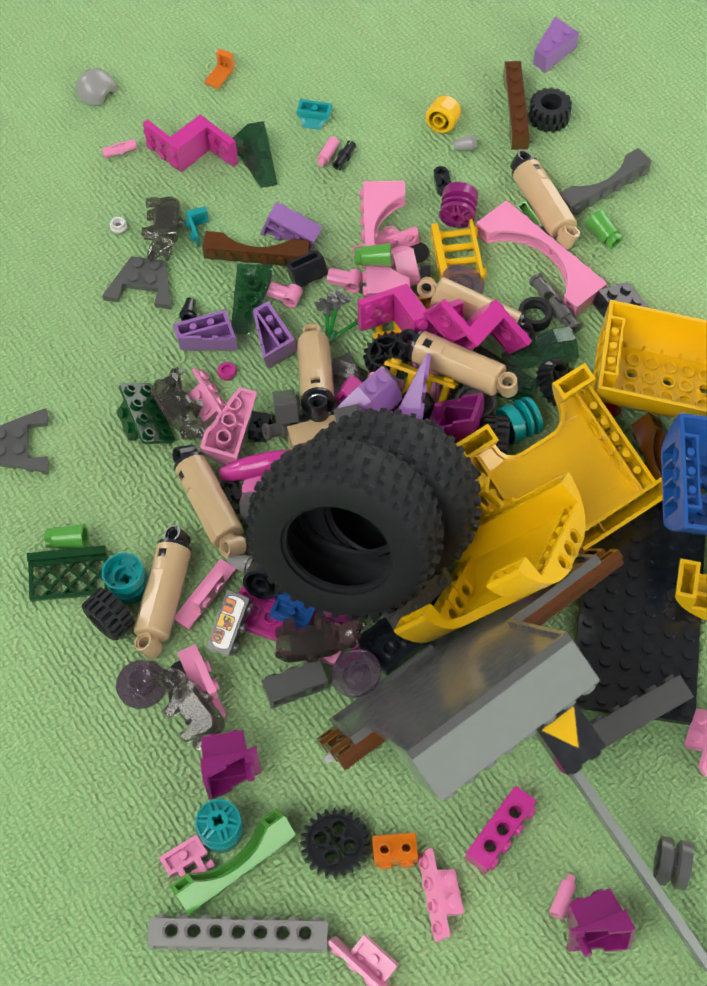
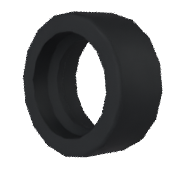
M529 297L523 300L518 311L524 313L528 309L536 308L544 312L545 318L531 320L524 314L522 322L532 323L535 327V332L545 330L552 318V307L549 302L540 297Z

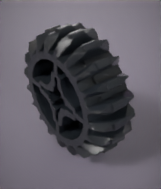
M385 331L384 335L378 334L376 339L372 338V343H367L368 348L364 349L365 355H363V359L370 373L384 366L385 361L392 359V357L401 359L402 363L409 365V355L402 352L400 348L399 332L395 334V332L391 331L388 334Z
M552 358L538 367L539 369L536 371L538 383L536 385L540 387L539 392L543 393V398L546 397L548 403L552 402L553 406H557L552 383L573 371V368H570L569 364H565L563 360Z

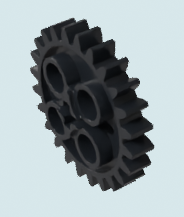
M336 808L333 809L332 814H329L328 810L325 809L324 816L317 813V820L310 818L311 826H304L308 833H301V838L305 839V841L300 842V847L305 848L301 851V855H308L304 862L305 864L312 862L310 870L318 868V876L325 872L326 879L329 878L330 874H333L335 880H337L338 874H341L345 879L347 871L354 875V867L359 870L361 869L359 861L366 862L363 854H369V849L365 848L370 845V841L365 839L369 837V832H362L366 825H358L360 817L353 820V812L346 816L345 809H342L340 814H337ZM337 825H342L345 829L341 833H336L333 828ZM326 827L330 830L336 843L339 842V849L346 857L345 860H342L336 846L331 844V838L324 830ZM318 836L326 838L323 844H317L314 840ZM352 843L356 848L353 851H346L344 846ZM330 854H334L337 857V860L333 863L325 860Z

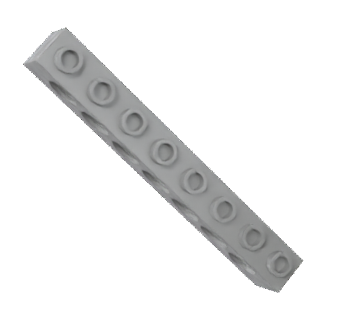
M156 915V918L149 919L147 946L150 950L328 953V921L317 917L311 918L310 921H302V918L290 917L287 921L280 920L279 917H267L266 920H257V917L246 916L244 920H235L234 916H222V919H213V916L203 915L200 916V919H191L189 915H179L178 918H169L168 915ZM171 927L178 928L175 936H167V931ZM192 928L200 929L197 937L189 936ZM215 928L223 930L218 938L211 936V932ZM241 928L245 930L243 937H233L236 929ZM259 929L267 931V935L262 939L255 937V933ZM280 930H288L290 932L289 936L286 939L278 938L277 934ZM309 930L312 935L309 939H301L299 936L301 931Z

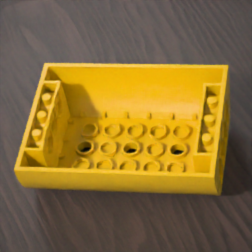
M610 300L597 344L593 372L596 379L592 383L593 389L602 402L671 418H676L680 413L707 417V394L700 391V389L707 391V320ZM627 373H632L635 377L631 378ZM663 381L670 382L671 386L665 385Z

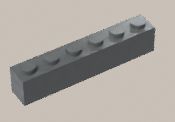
M671 675L662 680L663 685L659 687L653 685L644 690L646 694L640 698L638 695H635L628 699V704L621 708L620 705H617L610 709L608 716L603 718L600 715L592 719L590 722L606 747L692 699L694 696L681 675L677 677Z

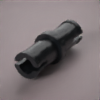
M348 140L344 148L338 152V157L332 163L334 169L338 170L339 168L340 171L344 164L350 160L352 152L357 147L354 141L350 143V140Z

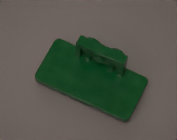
M121 383L119 390L123 397V402L117 410V416L120 418L128 441H135L139 436L143 444L173 443L175 437L152 384Z

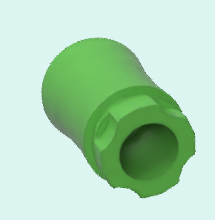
M605 209L596 211L585 223L610 249L616 247L623 239L618 229L608 217Z
M391 242L354 247L355 265L391 268Z
M84 523L75 526L47 528L44 533L45 545L48 548L53 547L55 549L88 547V527Z

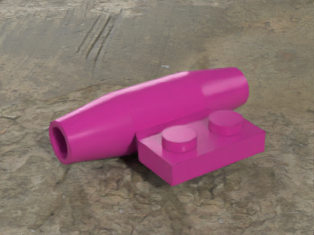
M288 450L268 451L240 458L219 468L221 480L244 481L241 488L242 494L243 492L250 491L257 492L254 490L257 481H262L260 478L265 469L271 470V463L274 460L280 459L281 454Z

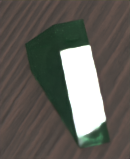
M264 121L248 123L233 137L236 141L237 155L243 160V164L248 167L260 188L277 185L265 123Z
M237 263L231 322L234 333L249 334L255 321L253 310L262 305L271 285L273 265Z
M569 326L550 329L534 337L528 346L516 352L508 354L505 351L501 353L502 364L506 366V371L540 367L541 364L552 358L563 360L565 364L573 363L579 358L576 338Z

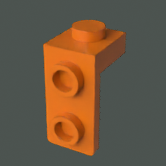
M220 48L216 52L218 65L205 80L206 85L216 89L221 87L235 69L234 55Z

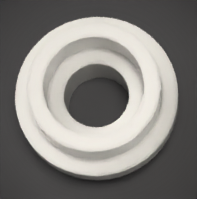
M115 217L111 220L110 229L114 233H122L127 229V222L122 217Z

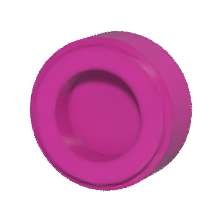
M230 362L222 363L218 367L219 378L224 381L234 379L236 376L234 364Z

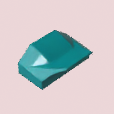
M300 99L297 115L302 122L303 128L320 130L323 124L330 118L332 103Z

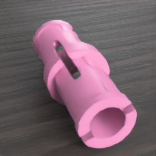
M131 139L104 147L102 152L106 159L136 150L137 146L135 140Z

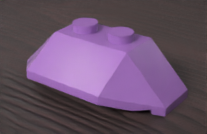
M385 365L381 366L337 408L357 404V408H362V413H365L367 408L380 411L381 408H387V411H390L402 400L398 379Z

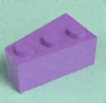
M554 17L535 49L533 64L544 72L548 71L577 47L579 32L557 17Z
M269 301L255 308L253 313L262 355L267 368H270L297 352V344Z
M226 309L173 324L180 350H237L236 338Z

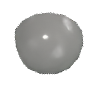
M101 69L86 70L80 75L75 86L77 97L89 105H101L109 92L114 94L118 90L114 78Z

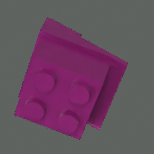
M475 393L463 395L460 399L436 402L429 420H434L438 426L444 428L447 436L452 435L456 439L454 442L456 444L482 428L484 394Z
M231 730L228 733L209 734L206 737H201V771L209 800L232 791L233 786L246 780L249 782L254 781L255 776L262 773L257 747L247 749L243 730Z
M610 888L606 890L598 889L591 896L586 898L578 897L569 904L567 923L569 925L568 952L582 951L584 957L588 958L593 955L591 950L603 949L604 952L631 949L636 928L626 909L622 910Z

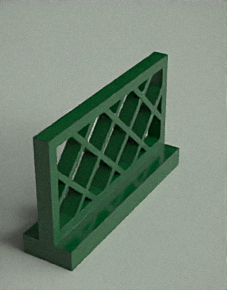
M104 545L26 553L30 602L91 596L97 591L92 587L98 578L103 581L101 576L102 569L97 573L91 566L96 561H103L104 565L109 558L107 547ZM76 563H82L85 566L79 575L71 570ZM56 565H62L66 568L59 577L52 572ZM33 567H43L46 571L38 579L34 575ZM88 569L96 575L89 584L81 578ZM70 571L76 578L70 585H67L61 579ZM49 573L56 578L50 587L42 582ZM78 580L87 585L81 592H76L72 589ZM60 581L67 588L61 594H56L52 589ZM39 584L47 589L42 595L34 596V589Z

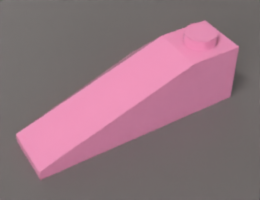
M242 387L236 390L221 413L216 416L211 426L206 429L200 446L201 451L217 462L224 464L238 460L256 400V391Z

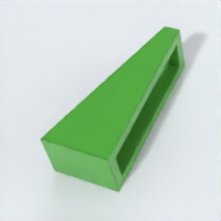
M526 200L517 205L522 214L528 216L534 224L543 227Z

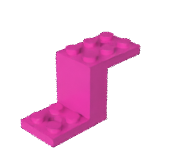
M201 114L171 137L148 119L143 122V132L148 149L157 153L162 160H166L172 168H176L180 172L184 171L209 150L232 167L238 164L236 141Z
M407 283L357 300L358 328L361 332L394 320L401 331L412 329L417 334L420 330H425L443 337L424 316L423 313L427 309ZM461 299L449 302L454 310L463 317V302Z
M446 299L431 306L423 313L446 340L470 350L477 347L489 333L508 354L516 352L532 342L528 334L522 330L516 323V320L510 316L497 299L477 309L467 321L454 310L452 304L447 302Z

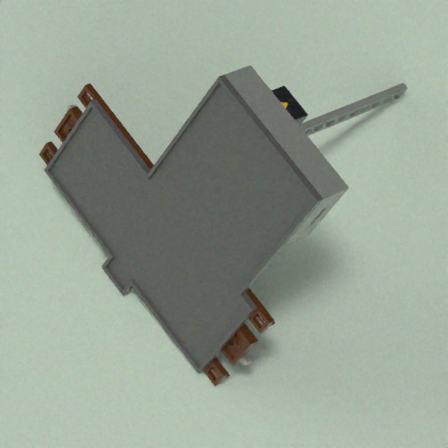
M580 548L579 555L572 565L573 568L562 580L435 639L416 656L328 719L333 727L316 738L327 753L322 758L326 764L334 760L344 770H347L355 765L357 761L368 755V753L382 745L384 741H387L393 746L418 784L440 801L452 798L460 786L470 784L477 778L476 774L480 771L493 767L497 763V758L514 751L517 748L516 744L521 740L532 737L540 741L560 772L570 776L694 959L707 972V953L581 771L582 765L588 760L597 758L606 745L575 699L582 694L586 695L595 689V684L600 680L568 632L540 626L566 608L568 604L570 605L572 601L581 597L583 593L598 584L606 576L621 567L624 561L622 560L623 555L619 550L611 549L605 552L604 549L589 548L584 551L583 548Z

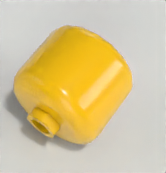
M445 95L439 96L428 108L425 115L426 122L433 131L443 134L448 133L458 122L461 116V107L454 98Z

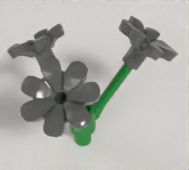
M336 289V293L331 290L328 291L327 301L325 298H319L320 302H315L317 311H323L326 324L325 335L328 337L330 345L331 342H334L335 338L337 339L340 335L358 325L357 318L355 322L339 332L333 330L340 305H345L351 300L349 294H341V289ZM330 310H332V311H333L332 319H331V323L329 324V316L331 315V314H330Z

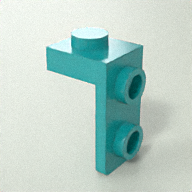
M206 206L186 211L187 219H184L186 229L191 231L189 232L191 242H195L197 248L200 247V241L195 226L209 222Z

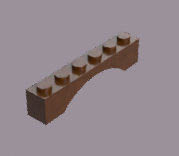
M505 61L503 80L509 108L511 150L528 149L529 127L521 61Z
M206 231L202 248L204 258L210 260L217 259L286 266L285 263L310 253V240L291 239L274 246L254 247L236 242L223 232Z
M648 412L631 424L634 431L632 434L638 441V449L645 459L644 464L654 479L658 480L662 477L661 448L665 431L660 419Z

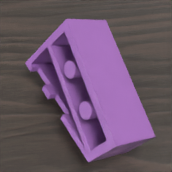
M276 201L260 235L265 236L269 234L275 236V240L278 241L281 239L287 241L291 239L310 240L311 250L322 226Z

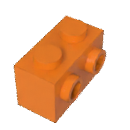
M416 832L372 836L374 867H379L380 870H388L392 866L401 865V868H411L414 864L418 863Z

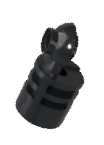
M252 559L243 577L244 588L249 594L258 599L267 600L276 597L279 592V586L276 583L270 584L267 581L268 574L261 573L259 570L260 562H255Z

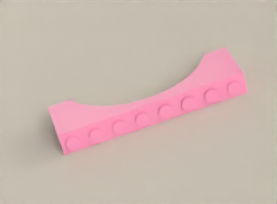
M405 181L363 182V189H360V199H363V202H360V213H364V216H361V227L364 226V230H361V240H365V243L362 246L375 245V234L382 221L393 211L405 206ZM362 266V268H366V272H362L363 283H366V286H363V297H369L406 283L410 287V278L390 267Z
M507 200L476 224L478 236L487 244L501 241L517 242L531 246L548 256L563 276L566 289L563 305L570 308L574 313V317L593 304L598 290L604 289L607 286L602 277L596 275L590 267L585 266L576 256L568 252L564 246L556 242L552 236L545 233L539 225L534 224L528 216L522 214Z

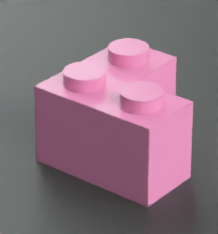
M404 245L391 249V268L409 277L410 286L417 285L421 279L414 249Z

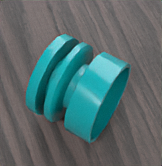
M523 397L520 400H516L513 405L507 404L496 410V415L509 418V444L514 445L526 439V436L532 437L543 431L544 425L541 413L530 397Z
M127 552L117 553L111 556L102 568V579L107 589L124 605L135 604L142 600L148 576L137 556Z
M224 799L210 800L202 805L197 812L195 824L204 847L215 853H225L236 848L242 840L244 832L241 816L236 806ZM222 820L223 824H218L216 827L215 822L219 823Z

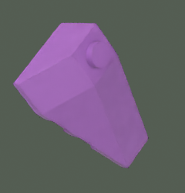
M430 353L425 355L398 409L402 410V414H408L409 416L411 413L417 414V419L423 418L424 403L422 401L425 398L427 389L425 382L429 373Z

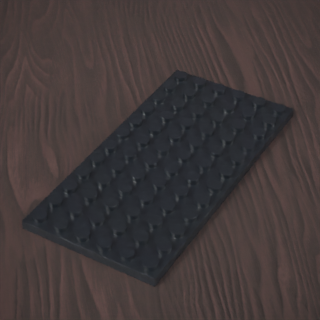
M660 501L590 547L604 549L605 552L617 549L623 555L622 560L624 564L580 597L576 646L600 681L595 684V689L586 695L582 694L575 701L580 709L609 713L608 711L617 705H620L621 708L627 705V700L631 697L638 695L640 698L645 695L644 690L649 687L663 685L662 680L671 675L674 677L681 675L694 697L655 720L690 725L696 711L701 618L684 609L677 602L675 592L680 559L701 562L700 574H703L705 535L672 531L666 528L663 524V503Z

